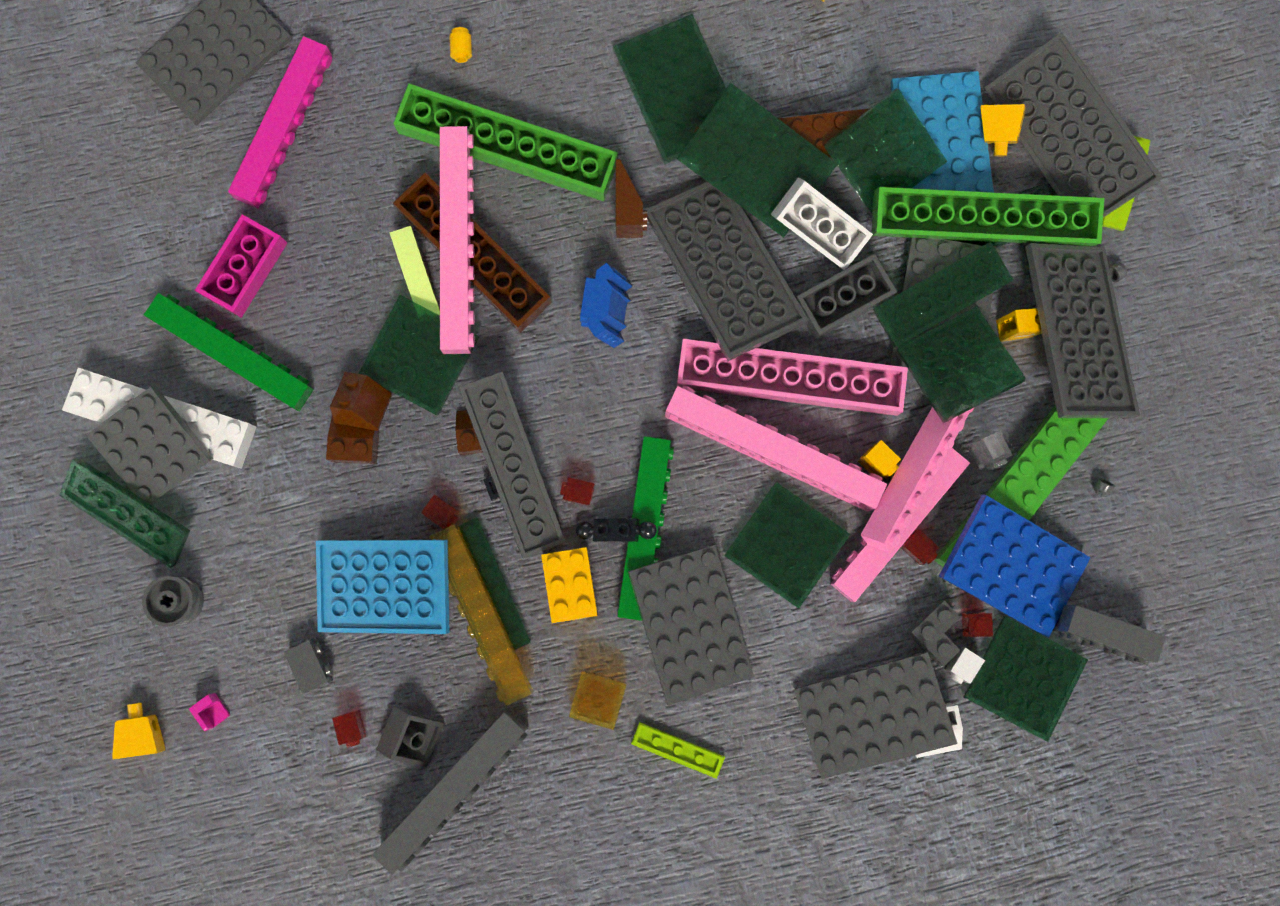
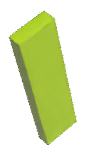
M639 722L631 742L634 746L716 779L725 759V756L642 722Z

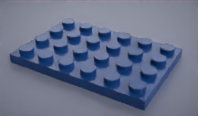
M982 494L939 577L1049 638L1061 616L1064 605L1067 604L1091 557L989 496Z

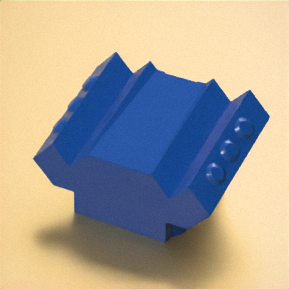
M605 263L596 270L595 279L586 278L580 322L581 327H588L596 338L615 348L624 342L619 332L627 327L624 324L627 303L631 301L624 292L633 286L624 275L608 263Z

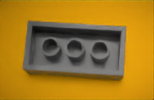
M873 254L796 297V300L808 318L807 327L814 339L817 340L890 300L897 291L878 258Z
M1064 605L1061 616L1053 631L1060 633L1059 637L1062 639L1081 642V645L1085 647L1103 650L1105 654L1124 657V660L1147 666L1149 662L1158 663L1166 637L1077 605Z

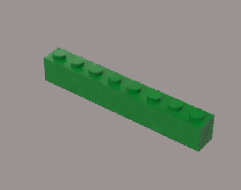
M160 293L156 295L144 313L145 317L300 412L314 390L308 386L310 381L299 374L296 378L289 374L291 369L281 363L278 366L272 364L273 358L262 351L259 355L252 351L254 347L244 340L241 343L235 341L234 337L236 335L225 328L222 332L215 328L217 324L207 317L203 320L198 318L197 314L199 312L188 305L182 308L178 305L180 301L170 294L166 297Z
M644 436L632 518L639 519V526L645 521L653 522L657 527L658 533V526L663 527L665 513L660 512L661 505L667 502L668 491L664 490V484L670 481L671 469L667 468L668 459L673 460L674 446H670L671 440ZM657 533L652 539H644L639 535L638 542H628L617 616L619 618L642 621L628 571L658 562V558H654L655 549H660L661 536L657 535Z

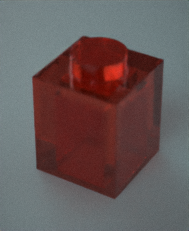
M568 477L567 482L562 483L560 495H564L563 500L566 502L590 507L595 483Z
M433 495L421 512V514L445 530L448 527L452 528L459 519L457 516L459 511L436 495Z
M919 529L914 530L900 547L919 565L930 564L937 557L938 554L935 552L939 549Z
M962 613L963 636L993 637L992 613Z
M360 710L332 718L338 745L346 744L347 747L361 744L360 739L365 738L366 733Z

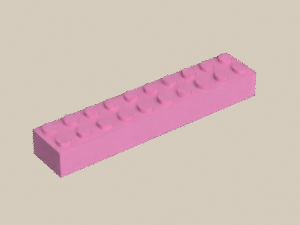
M683 339L677 386L681 388L687 386L693 390L898 416L903 413L908 368L755 348L727 361L718 343Z
M677 386L666 409V418L866 512L877 508L887 486V483L882 482V477L873 473L867 475L861 472V467L852 463L846 465L840 462L841 458L828 453V455H824L819 452L820 449L812 444L805 446L799 443V439L793 435L786 434L784 436L777 433L778 429L766 424L764 427L758 424V420L750 415L745 414L743 417L736 414L737 410L728 405L721 407L715 404V399L706 395L702 398L696 395V391L690 387L683 386L681 388Z

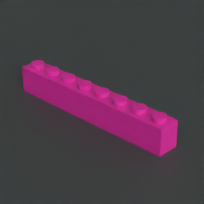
M303 36L228 190V193L234 199L257 209L265 202L267 190L276 179V171L279 165L285 161L288 146L294 142L295 132L304 121V113L313 102V94L316 88L322 84L325 69L331 65L332 54L326 45Z

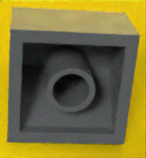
M394 706L376 750L391 760L427 767L444 723L413 710Z

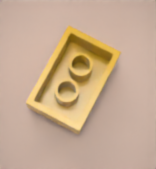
M588 548L542 554L551 622L557 623L598 616Z

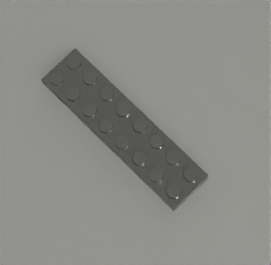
M503 371L459 386L460 394L521 557L524 559L564 543V537Z

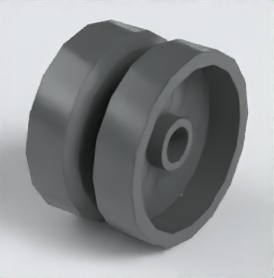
M163 576L157 578L148 585L142 598L143 611L147 618L154 624L164 627L189 624L198 617L204 603L203 592L199 585L191 578L183 576Z

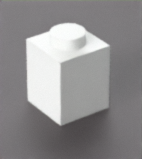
M959 647L960 651L951 659L945 670L951 673L949 677L957 683L962 684V682L971 684L985 660L967 648Z

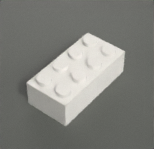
M797 178L771 213L774 218L843 270L848 268L873 235L800 178Z

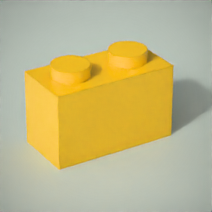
M880 440L872 445L858 462L869 473L887 478L899 468L897 463L901 458Z

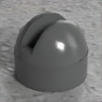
M1114 263L1109 266L1113 282H1118L1127 275V268L1124 264Z
M1098 478L1094 486L1096 494H1099L1100 491L1102 492L1101 497L1109 496L1115 488L1113 483L1102 478Z

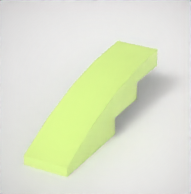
M408 226L389 232L420 322L440 316V308L412 227Z

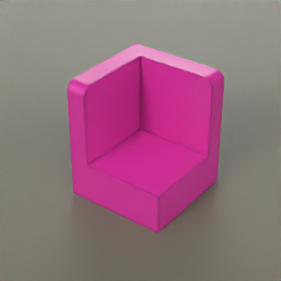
M216 693L205 696L189 708L204 731L213 729L230 716V713Z

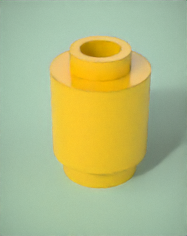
M464 27L453 28L449 35L450 57L458 63L467 62L472 57V43L469 30Z

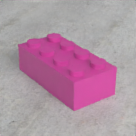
M242 214L195 291L242 318L286 247L287 242L280 235Z

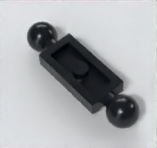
M637 518L594 519L593 526L591 523L584 521L576 527V534L579 538L586 540L593 535V542H638L639 535L644 539H652L657 533V527L653 522L645 521L639 526V519Z

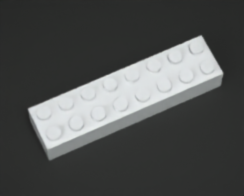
M78 368L62 410L103 423L143 393L145 389ZM164 396L213 457L212 460L242 469L257 428L256 426Z

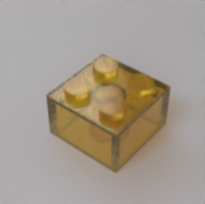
M582 670L569 717L614 730L627 682Z

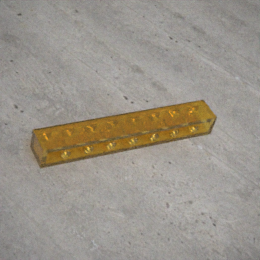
M453 524L430 535L431 540H448L449 591L453 597H457L460 603L457 605L458 611L462 618L466 617L469 623L467 626L468 633L472 639H476L479 645L476 647L480 659H485L488 665L486 672L491 681L494 680L498 687L495 691L501 703L504 702L507 706L532 694L534 691L459 526Z

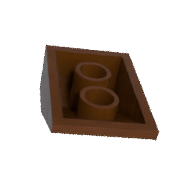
M616 159V238H643V231H647V211H643V202L621 160Z
M332 416L327 437L326 460L335 463L377 464L379 430L375 431L334 423Z

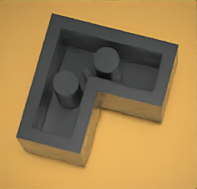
M938 600L906 631L925 652H929L930 658L937 665L945 666L960 651L944 634L961 618L945 600Z

